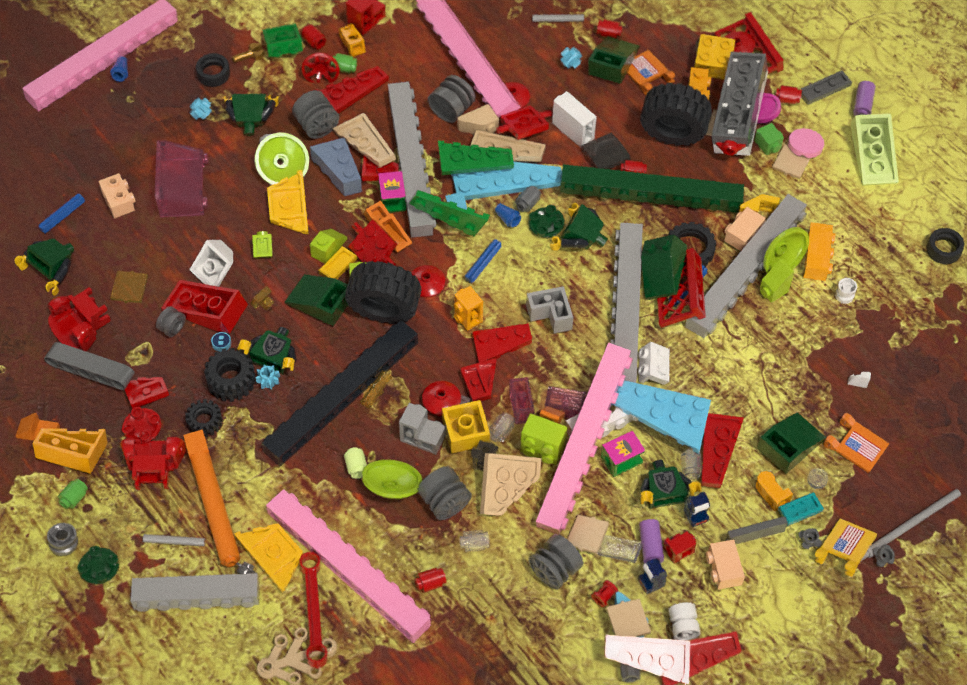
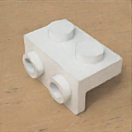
M649 342L640 349L638 354L639 382L644 383L650 379L665 385L669 382V349Z

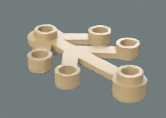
M300 627L296 629L295 639L286 657L279 660L278 657L282 649L287 647L288 640L285 635L276 636L275 646L269 658L261 660L257 666L260 677L264 679L277 677L289 682L290 685H300L301 676L298 672L288 673L281 669L287 666L308 674L312 679H318L321 676V668H313L301 662L307 659L306 650L298 653L302 643L308 638L305 628ZM300 632L305 633L303 637L298 636ZM331 638L322 640L324 646L328 643L332 645L331 648H327L328 657L334 656L337 652L336 642ZM279 640H285L283 644H278ZM315 651L309 657L312 658L320 654L324 656V653ZM270 665L271 669L265 670L264 667ZM314 669H317L319 671L317 674L311 673V671ZM292 677L299 678L296 682L291 681Z

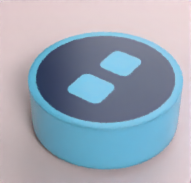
M219 332L212 337V346L216 351L222 352V349L226 348L228 350L231 347V338L227 333Z

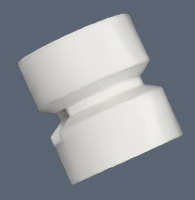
M679 603L669 608L670 621L674 623L672 631L675 640H691L701 634L699 623L696 620V606L693 603Z

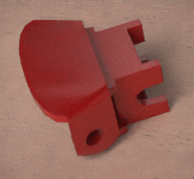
M90 287L74 297L72 295L68 297L59 296L47 304L50 311L48 323L57 340L62 344L86 352L89 351L96 341V330L111 321L108 314L100 318V315L108 310L105 304L98 308L94 297H89L93 293ZM70 301L74 304V308H71Z
M167 437L166 441H149L141 444L135 443V438L124 439L120 442L128 469L132 470V479L135 480L136 490H140V485L143 483H163L164 489H168L169 471H174V469L180 466L187 452L185 442L177 437Z

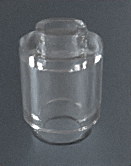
M504 412L498 415L489 428L490 438L495 442H504L514 428L515 419L510 414Z
M692 448L686 449L681 454L682 473L690 480L698 479L702 473L701 453L694 452Z
M465 531L463 536H459L460 548H464L465 552L482 551L490 547L488 531Z

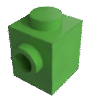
M770 123L757 129L754 141L768 155L776 153L781 149L784 137Z

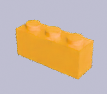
M810 223L808 231L809 246L805 256L803 278L826 281L827 275L831 274L833 263H830V259H833L834 248H831V244H834L835 233H832L833 225Z

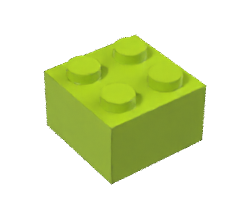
M530 413L521 432L520 452H523L528 457L541 458L547 464L557 465L566 446L568 427Z

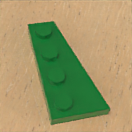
M438 140L442 175L514 168L512 149L491 146L484 148L474 144L467 146L457 142L450 144Z
M420 190L415 192L409 202L416 209L422 210L432 217L440 219L449 226L456 227L473 237L481 230L490 217L486 213L483 215L474 213L475 209L469 207L467 210L457 207V203L452 201L442 202L440 197Z

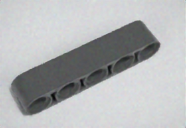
M54 342L44 357L45 362L52 367L120 390H125L135 374L134 370L125 364L59 342Z

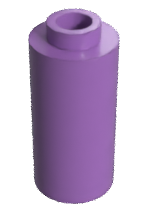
M862 81L858 84L853 111L854 116L871 115L876 88L874 83Z
M647 519L639 523L643 560L649 567H657L664 561L660 524L658 520Z

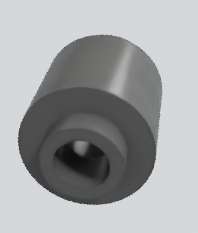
M535 186L525 188L515 200L518 210L529 212L540 200V190Z

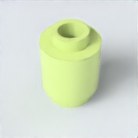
M353 447L347 450L344 454L348 473L352 478L357 479L362 477L363 469L367 466L363 450Z

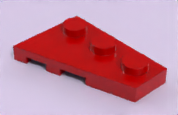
M529 323L472 331L478 363L494 358L497 360L507 352H514L532 343Z

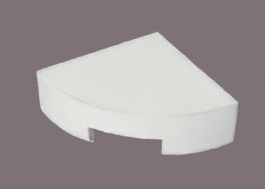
M861 372V375H851L848 378V385L867 388L871 373Z

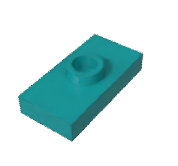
M814 492L778 507L780 515L786 517L787 526L821 513L824 509Z

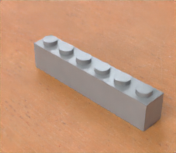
M258 573L132 578L131 603L134 610L142 612L149 609L166 611L170 608L188 610L191 607H200L202 609H210L217 606L222 608H231L233 606L253 607L254 605H259L260 582Z

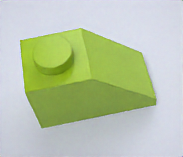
M333 229L320 231L310 243L311 257L325 264L345 243L347 236Z
M780 259L761 282L760 292L771 303L789 292L794 275V270L783 259Z

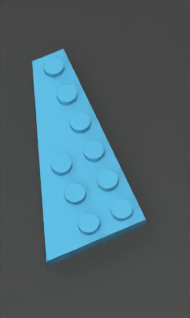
M514 162V168L452 174L456 194L464 193L465 200L523 192L525 188L535 186L538 189L558 187L561 183L562 170L561 167Z
M624 381L623 386L618 387V399L616 404L611 405L619 407L627 415L631 414L637 417L638 421L663 435L673 437L681 445L685 444L691 447L694 452L699 454L711 403L710 399L630 381Z

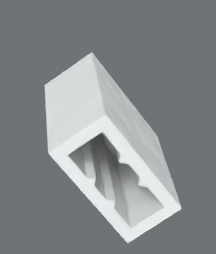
M568 92L557 96L553 105L552 123L580 148H583L594 140L596 116Z

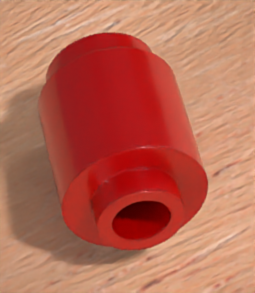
M599 20L597 34H600L602 37L617 39L618 36H621L623 26H620V22Z
M307 25L302 29L301 37L312 48L321 49L326 44L325 35L314 25Z
M781 85L780 88L776 89L775 96L779 98L780 103L795 105V103H800L802 90L798 89V87Z
M625 160V163H621L620 171L646 173L647 164H643L640 161Z
M436 567L417 573V578L414 579L417 590H421L422 593L440 588L447 582L443 569H437Z

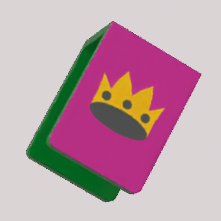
M402 171L378 174L381 202L388 212L406 211Z
M630 431L603 444L601 458L612 476L616 477L641 465L643 460L640 455L645 452V449L635 433Z

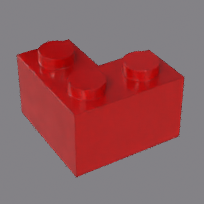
M347 0L346 2L347 24H353L362 36L386 17L385 5L379 0Z

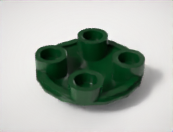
M548 205L531 212L528 224L530 230L535 235L549 238L556 236L562 231L565 219L563 214L554 205Z
M92 546L81 558L77 569L81 578L86 582L102 584L111 580L117 574L119 558L110 549Z

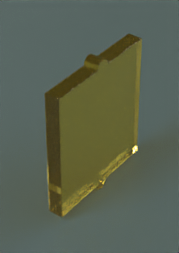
M117 271L110 299L124 301L125 303H142L148 274L135 273L134 271Z

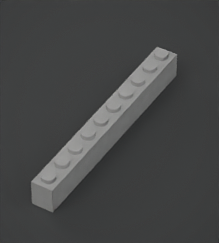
M409 82L388 84L400 171L403 174L411 238L433 235V228L436 227L435 218L409 204L417 190L431 194L430 187H426V184L429 183L428 173H424L426 161L425 158L421 157V155H424L423 144H419V141H421V131L417 130L419 119L418 116L414 115V113H417L416 102H412V99H414V89H410Z
M789 194L783 199L704 296L706 317L698 319L695 316L687 319L685 326L687 329L704 339L709 333L712 334L714 332L717 322L719 320L723 321L727 315V310L735 306L738 296H743L748 288L747 285L753 283L757 278L759 270H764V254L771 241L782 231L797 227V223L805 219L807 204Z
M620 223V230H616L615 241H619V245H615V256H618V260L614 262V271L617 272V276H614L613 287H617L616 292L613 291L612 303H616V307H612V319H615V323L611 324V335H614V340L611 339L610 343L631 350L630 358H633L630 369H625L623 375L626 376L625 381L636 383L643 224Z

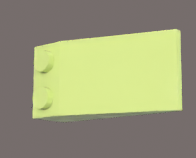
M891 114L856 115L851 121V130L862 185L899 183Z

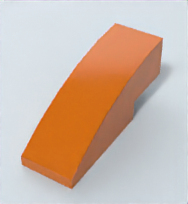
M381 201L365 210L364 216L369 222L372 219L376 220L398 244L394 249L396 253L412 244V241L395 216L388 212Z

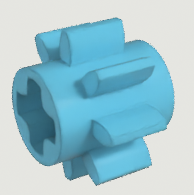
M567 47L562 51L561 55L563 57L561 61L566 67L571 68L573 66L576 68L581 64L580 58L582 55L575 47L571 49Z
M197 98L190 105L192 109L190 114L196 120L198 118L205 119L212 111L209 108L211 103L206 98L203 100Z
M264 365L261 370L257 369L258 376L256 377V382L261 383L262 389H272L275 384L279 385L278 378L280 373L275 371L274 365Z

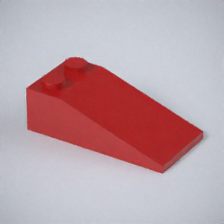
M179 280L161 309L165 310L167 307L172 306L178 312L183 313L188 321L214 331L230 334L248 304L239 290Z

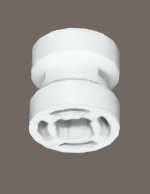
M850 278L840 280L835 293V297L840 303L848 304L853 301L857 290L856 282Z

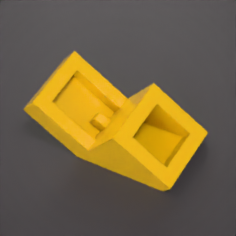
M761 194L741 204L740 211L743 212L748 207L757 213L758 211L773 213L779 205L780 198Z

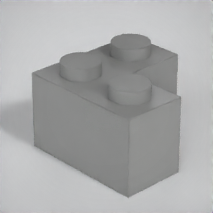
M564 286L527 293L526 307L530 321L549 318L553 333L572 330L573 315Z
M408 404L399 421L400 441L436 455L446 436V426L438 421L428 420L427 409L423 406Z

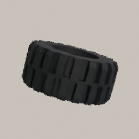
M681 83L659 84L647 92L640 115V122L645 132H648L649 136L655 137L657 141H663L668 145L688 146L690 143L695 144L702 140L707 134L712 108L707 97L701 94V91L698 89H693L692 86H684Z
M368 261L367 263H360L352 270L345 299L349 307H352V310L358 312L361 316L373 321H379L380 323L388 322L389 324H394L396 322L399 323L401 320L407 322L414 317L422 289L417 277L412 275L410 271L404 270L403 267H397L392 263L387 264L382 261Z

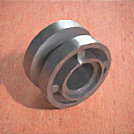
M172 306L167 307L159 315L156 328L167 336L173 337L184 326L186 316Z
M58 523L49 529L47 539L50 550L54 554L66 556L76 550L78 538L76 530L71 524Z

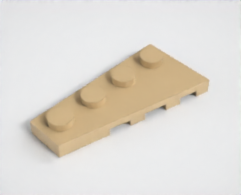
M365 113L333 128L337 136L340 138L345 137L349 145L379 167L396 160L395 154Z
M476 130L471 143L484 148L491 146L512 149L514 161L541 162L545 151V144L522 139L517 140L516 138Z

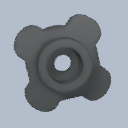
M814 528L800 531L798 534L804 549H809L813 546L819 547L822 543L819 539L818 531Z
M885 544L881 548L875 547L873 549V554L876 556L879 567H883L887 563H894V551L889 545Z
M245 561L242 564L236 563L239 566L236 572L239 574L257 573L253 570L254 566Z

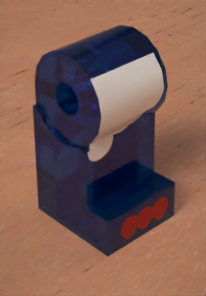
M704 491L697 496H689L685 503L684 512L692 528L709 522L707 511L710 508V502Z
M659 558L651 559L643 566L644 574L638 576V580L646 594H649L665 586L667 572L662 568Z

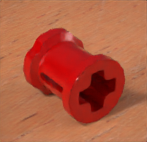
M605 580L603 586L597 592H593L591 597L599 606L606 607L608 600L619 591L612 582Z

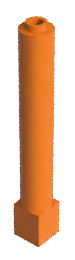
M203 430L185 434L183 437L220 563L226 567H233L241 557Z

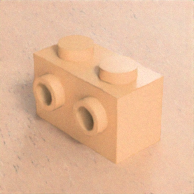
M119 173L99 181L101 192L114 218L135 211L133 203H136L132 192H128V183L126 179L122 180Z
M748 207L743 212L740 211L735 218V222L733 224L730 223L725 229V242L742 251L765 223L766 218Z
M735 541L711 543L708 552H706V559L708 564L712 565L711 577L713 583L716 582L718 589L741 586L745 576Z

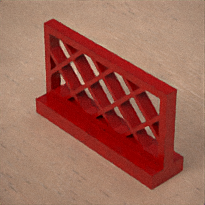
M752 12L746 13L744 19L714 32L715 36L721 37V35L734 32L738 27L744 25L746 28L745 32L754 39V50L766 54L767 63L771 65V67H768V74L773 71L779 73L784 70L783 58Z
M694 248L686 250L687 255H685L684 259L686 265L682 269L680 280L683 276H687V280L683 285L679 283L680 289L677 295L669 296L672 299L667 306L663 302L668 296L657 298L659 325L661 328L695 316L698 319L706 317L701 257ZM686 290L689 294L683 300L680 296ZM676 301L681 302L676 310L672 309ZM686 305L689 306L690 311L682 314L681 311ZM669 311L673 313L670 318L664 319Z

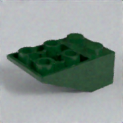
M612 37L605 38L594 49L588 60L589 75L621 84L640 45Z
M304 274L285 300V304L334 326L348 306L345 299L348 284L335 278Z
M797 412L773 425L760 437L757 449L787 474L827 437Z

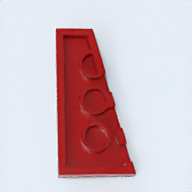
M737 631L689 640V678L740 654L742 650ZM661 676L663 685H676L680 683Z

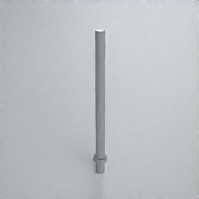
M955 489L873 543L862 560L874 556L873 549L875 547L881 548L883 545L890 543L961 496L960 491Z

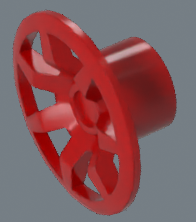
M313 53L307 56L302 63V74L311 83L315 82L309 77L315 73L317 74V83H320L322 75L329 80L328 83H333L340 73L339 64L336 59L326 53ZM314 57L313 63L307 62L309 59ZM331 61L335 64L336 68L330 66ZM305 65L312 68V70L306 73ZM328 71L336 72V75L333 79L329 75Z

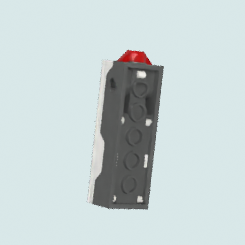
M731 52L712 131L714 153L729 156H750L768 75L766 54Z

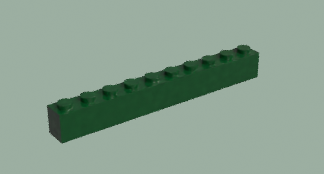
M563 164L560 193L649 202L660 205L667 204L677 207L684 206L695 209H711L713 211H729L731 213H739L740 206L744 203V184Z

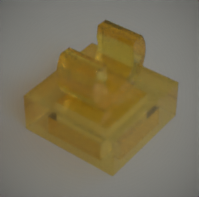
M266 286L252 299L251 305L255 309L261 305L268 311L274 303L269 298L272 291Z

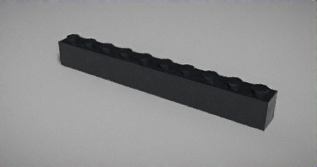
M402 320L392 325L384 336H380L373 346L365 349L356 361L350 362L348 367L343 372L338 373L331 383L324 385L315 397H311L305 406L296 410L288 421L281 423L272 435L266 436L262 443L263 452L281 467L418 344V333Z

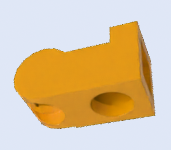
M353 24L338 29L340 38L347 47L350 56H357L366 52L364 39Z
M763 471L758 475L756 489L774 512L778 510L779 506L791 501L793 493L788 488L783 490L777 484L775 476L771 472Z

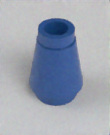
M123 56L117 58L110 71L115 81H124L128 77L127 58Z
M502 203L496 206L495 212L508 227H516L520 223L521 215L518 211Z

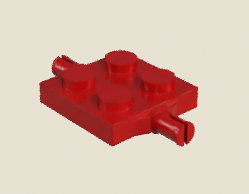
M530 105L500 115V122L503 125L496 127V131L498 134L508 131L517 140L549 129V123L545 118L551 117L552 111L548 109L539 112Z
M374 219L365 228H362L358 222H355L352 225V229L358 235L348 247L359 259L365 263L368 261H382L383 263H392L396 266V263L390 258L392 251L398 245L396 241Z

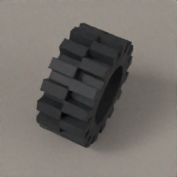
M203 399V403L197 400V404L195 405L193 402L191 408L188 407L187 413H185L189 431L203 430L205 438L208 437L209 433L211 436L215 435L214 430L218 432L219 427L222 426L221 410L211 400L209 403L207 399ZM201 414H210L211 420L206 423L197 422V417Z

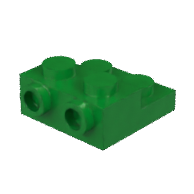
M296 23L262 29L269 57H280L283 54H297L299 51H303L302 40Z

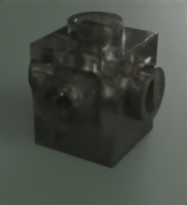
M480 440L478 446L473 447L470 455L473 458V468L484 471L485 453L498 454L499 447L492 442Z

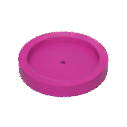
M763 93L757 123H767L778 117L781 112V103L777 96Z

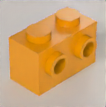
M691 67L689 86L701 91V94H704L709 100L710 90H707V87H710L711 77L708 76L709 69Z
M471 286L460 289L454 295V318L457 323H461L468 331L483 322V301Z

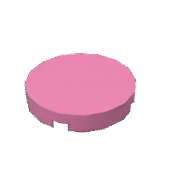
M802 128L791 133L788 146L796 155H805V158H812L821 154L824 148V139L816 131Z

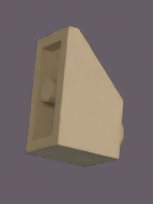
M489 104L457 117V129L461 132L474 135L476 130L494 133L496 132V127H499V118Z

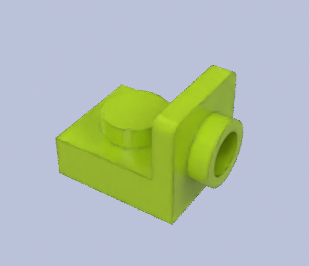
M266 231L257 232V235H253L254 258L273 257L272 235Z

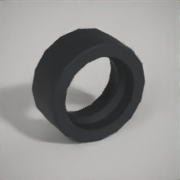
M209 53L199 58L196 63V73L199 81L209 87H217L227 82L230 77L227 59L217 53ZM212 65H218L223 68L221 72L214 75H208L203 72L205 68Z
M940 228L930 235L926 249L931 259L937 263L952 264L961 257L965 243L963 237L955 230ZM947 240L953 243L956 251L943 252L937 248L935 241Z

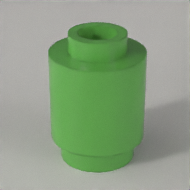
M340 53L333 56L339 64L340 72L355 73L358 59H355L354 56ZM331 61V66L336 68L335 64Z
M79 479L70 481L58 495L59 504L66 509H74L86 495L88 487Z

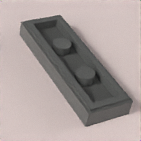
M841 70L801 88V98L809 105L850 87L852 81Z
M783 516L730 530L725 541L734 540L735 544H740L785 532L788 522L786 517Z

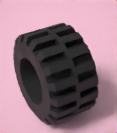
M225 348L220 353L218 351L215 352L214 357L210 356L208 358L209 362L205 364L206 369H204L208 388L217 399L220 397L222 401L230 399V402L236 398L240 400L243 395L247 396L249 394V390H253V384L256 381L253 362L248 354H243L242 350L235 351L234 348L226 350ZM228 371L239 372L234 378L225 379L221 377Z

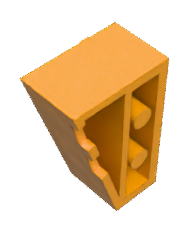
M41 428L33 442V448L37 459L91 474L108 443L105 429H99L98 432L86 431V429L67 431V429Z

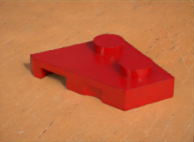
M363 156L362 181H379L378 174L399 172V164L395 162L379 167Z
M496 358L460 368V373L472 402L491 399Z
M138 377L137 380H130L124 390L132 409L169 396L162 377Z

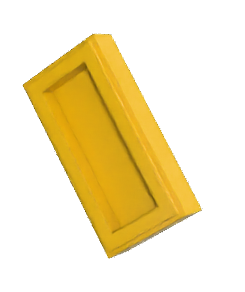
M342 246L319 269V274L323 277L338 279L349 268V263H354L357 260V255Z

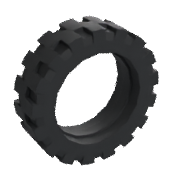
M684 222L670 230L669 235L674 234L679 239L686 236L700 239L706 246V250L699 254L702 265L706 267L708 262L712 261L715 254L716 240H714L715 236L713 233H710L709 228L703 227L700 223L690 222L686 224Z

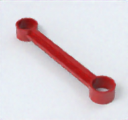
M306 552L299 560L300 570L305 575L310 646L306 650L307 663L311 667L321 668L328 661L327 648L322 643L317 573L321 568L320 557L314 552ZM308 560H314L317 562V565L307 568L303 566V563ZM315 651L324 653V657L320 660H313L309 656Z

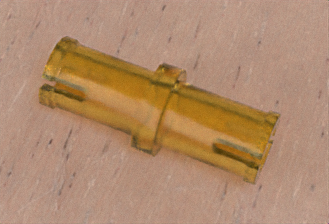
M382 371L376 381L370 384L369 390L360 400L363 406L367 404L366 407L371 408L377 397L383 394V389L392 379L389 373L386 376L387 372Z

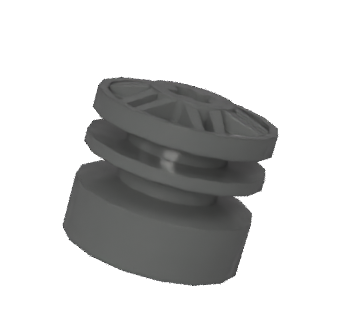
M456 75L447 76L439 87L428 96V103L432 111L440 119L449 123L456 122L457 117L461 116L475 101L473 89L464 79Z
M309 91L298 98L293 105V116L302 125V128L310 138L317 139L328 135L339 122V114L321 91Z
M444 466L435 470L418 487V494L425 503L430 504V510L434 512L435 517L439 520H445L456 515L472 498V493L466 488L464 483L460 482L459 476L450 466Z
M553 534L543 543V548L537 549L536 553L528 558L530 567L538 578L555 590L560 589L563 583L569 580V575H574L584 564L579 551L571 542L559 534Z

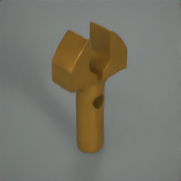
M249 44L250 49L233 56V62L236 63L250 57L255 58L256 61L261 60L265 55L262 44Z

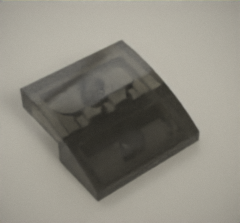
M612 133L581 145V152L590 159L593 168L611 169L621 163H625V160H631L625 147Z

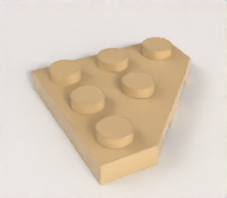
M485 453L480 514L502 516L507 511V508L513 502H516L532 483H535L540 478L541 458Z

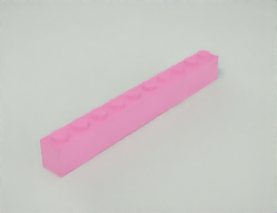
M159 0L23 87L26 100L39 112L116 62L118 57L125 56L160 34L163 30L174 25L178 21L176 9L166 0Z
M416 0L418 2L416 4L422 12H425L426 15L424 17L429 23H433V30L442 36L441 41L445 46H449V53L459 60L457 64L462 70H466V77L475 83L474 88L479 94L482 93L484 96L482 98L483 101L492 107L497 117L499 118L500 115L518 110L520 105L446 1Z
M608 343L536 520L537 527L555 534H560L561 529H566L569 521L566 518L567 514L574 509L576 501L573 499L575 494H579L582 489L583 482H581L583 475L587 476L591 465L588 464L590 457L594 458L598 446H595L597 439H602L605 431L602 428L605 421H609L612 413L609 409L611 404H616L619 396L617 389L619 386H623L626 378L623 375L625 369H630L633 358H630L631 350Z
M283 489L266 505L270 517L306 549L316 553L324 565L412 643L430 627V615L425 609H419L409 595H403L400 592V588L394 582L390 583L385 579L382 571L379 569L375 570L370 566L371 564L366 557H360L351 544H345L336 531L329 530L327 524L321 518L317 519L312 515L313 512L306 505L302 506L293 493L289 494Z

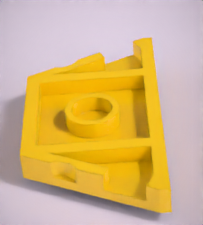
M299 170L296 175L289 179L286 177L279 183L267 187L270 223L303 234H309L303 172Z
M278 523L268 525L265 528H253V531L246 533L236 532L234 536L283 593L300 563L299 560L303 555V551Z

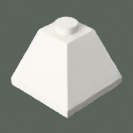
M207 240L191 266L190 271L204 284L219 287L233 264V251L222 240Z

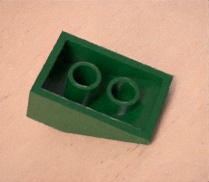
M674 234L644 241L641 262L646 300L677 295L687 245Z

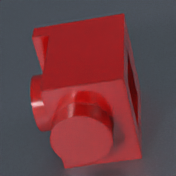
M687 531L683 534L678 533L674 535L671 540L666 538L663 549L675 564L693 554L697 542L694 535Z

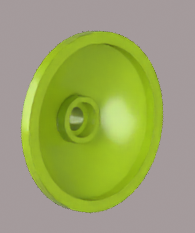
M275 133L263 139L257 147L255 166L262 179L273 185L286 177L289 179L296 175L299 170H302L304 177L309 166V155L305 145L297 137L287 133ZM281 159L283 161V165H279L277 163V160Z
M800 227L789 228L779 233L771 241L764 254L763 266L766 273L780 259H783L794 269L802 261L808 250V233Z
M396 460L371 462L365 466L362 472V481L371 492L390 499H402L414 495L418 492V487L422 482L421 474L414 467Z

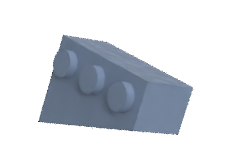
M345 137L310 147L311 160L321 168V171L331 179V182L344 196L362 192L361 178Z

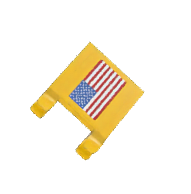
M839 519L823 545L815 552V557H817L815 562L823 564L828 553H831L848 561L845 564V574L852 577L860 561L877 537V533Z

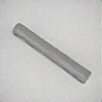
M533 15V22L584 21V15Z
M143 535V542L205 546V538Z

